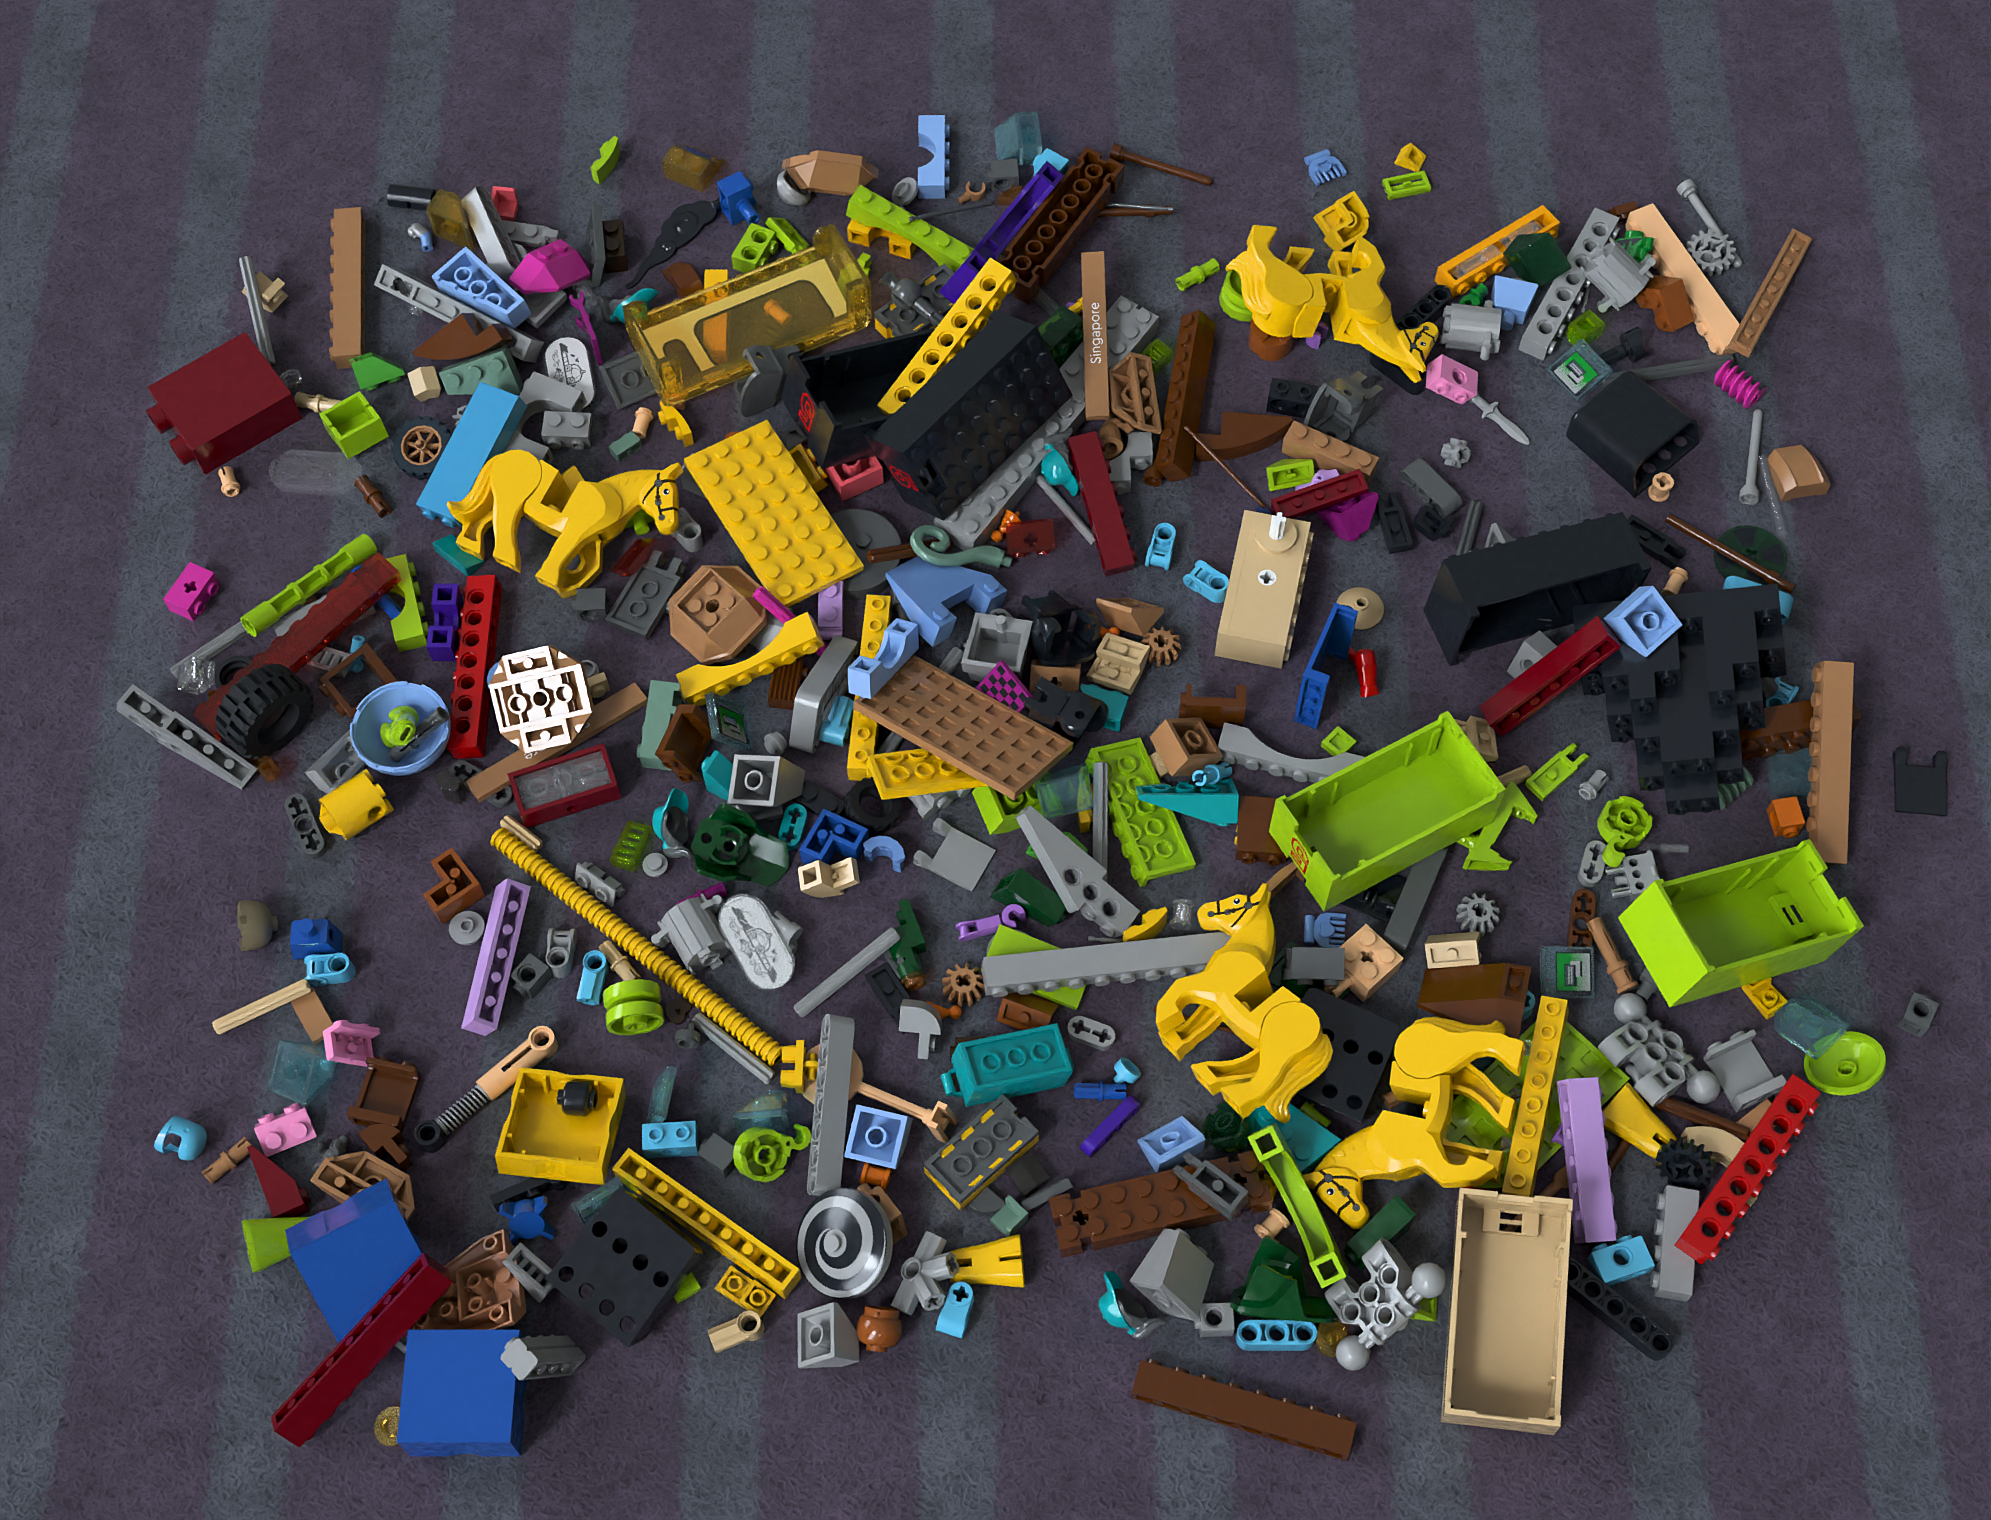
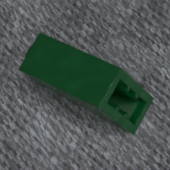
M1018 868L1003 876L990 898L1006 906L1010 904L1020 905L1027 917L1046 927L1056 923L1060 924L1067 914L1065 911L1066 907L1059 895L1022 868Z
M1396 1195L1346 1243L1344 1248L1345 1258L1353 1267L1358 1266L1363 1271L1366 1266L1362 1261V1256L1380 1238L1386 1239L1393 1245L1409 1231L1416 1214Z

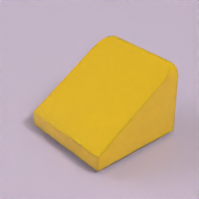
M1410 142L1401 149L1394 164L1419 172L1427 156Z

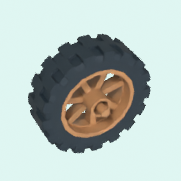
M417 416L412 421L407 420L402 428L399 427L397 429V435L393 436L392 439L394 444L391 446V453L394 455L395 463L408 476L415 477L418 480H423V478L429 480L452 433L436 418L433 419L430 416L421 418ZM423 434H429L426 440H423ZM437 436L439 443L431 444L434 437ZM410 447L417 449L409 454ZM433 449H438L436 455L433 454ZM420 455L419 463L412 461L414 458ZM425 458H432L429 461L425 462Z

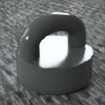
M688 1022L684 1029L675 1032L674 1043L679 1048L695 1049L700 1046L701 1035L699 1032L694 1031L695 1025L693 1022Z

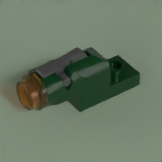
M907 898L898 901L899 911L896 912L900 926L894 929L900 935V940L887 949L883 956L898 980L901 981L902 986L906 987L907 991H915L926 984V974L922 967L920 953L926 952V944Z

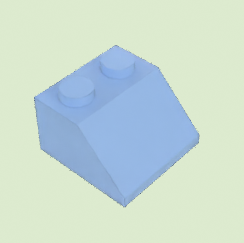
M1654 586L1639 587L1604 618L1620 640L1644 657H1647L1682 626V623Z
M856 1105L844 1157L896 1169L906 1148L913 1118Z

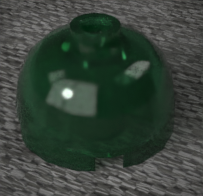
M1226 1101L1221 1102L1216 1106L1219 1110L1213 1115L1209 1113L1206 1116L1202 1125V1134L1207 1142L1216 1150L1222 1153L1234 1154L1242 1151L1250 1144L1248 1136L1256 1132V1120L1252 1113L1243 1119Z

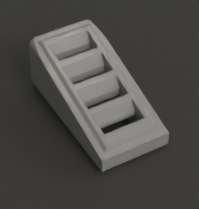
M309 642L298 661L308 672L326 674L337 666L340 660L343 661L351 654ZM354 661L334 676L345 678Z
M521 1242L502 1262L539 1303L554 1288L545 1279L552 1269ZM522 1255L524 1259L517 1265L514 1261ZM529 1263L531 1268L525 1272L523 1268ZM536 1271L538 1276L536 1279H533L531 1275ZM542 1279L546 1283L544 1286L539 1284Z

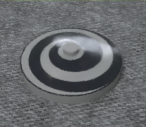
M838 1188L821 1194L808 1206L798 1227L796 1251L802 1273L815 1290L835 1299L857 1298L871 1291L881 1281L888 1269L893 1249L891 1225L885 1211L872 1196L857 1189Z

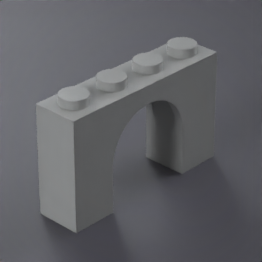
M533 371L531 377L527 378L524 382L523 390L519 395L527 405V408L504 453L510 450H524L535 456L538 462L542 459L551 465L554 457L550 448L529 440L522 435L525 422L532 415L541 411L581 412L587 401L582 390Z

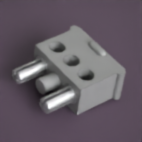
M1650 850L1644 854L1624 857L1617 868L1605 867L1606 875L1623 873V876L1615 877L1616 885L1626 884L1624 888L1611 890L1613 898L1629 896L1630 901L1636 900L1653 881L1660 879L1653 854Z

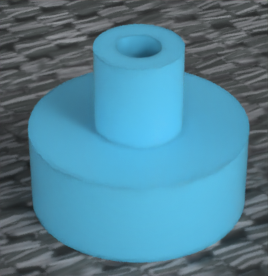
M1120 1058L1114 1065V1069L1117 1072L1114 1081L1117 1084H1123L1125 1081L1133 1084L1141 1076L1138 1067L1127 1058Z

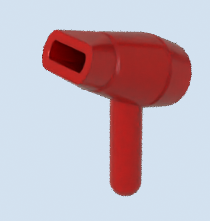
M1350 646L1347 657L1355 665L1360 684V697L1378 695L1377 660L1374 650L1360 649L1355 651Z

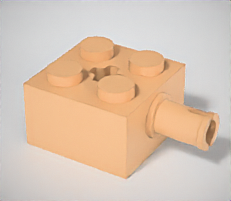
M1365 924L1339 947L1345 948V981H1339V986L1326 985L1324 991L1328 994L1333 993L1332 995L1338 998L1349 987L1350 991L1364 1003L1399 971L1404 958Z

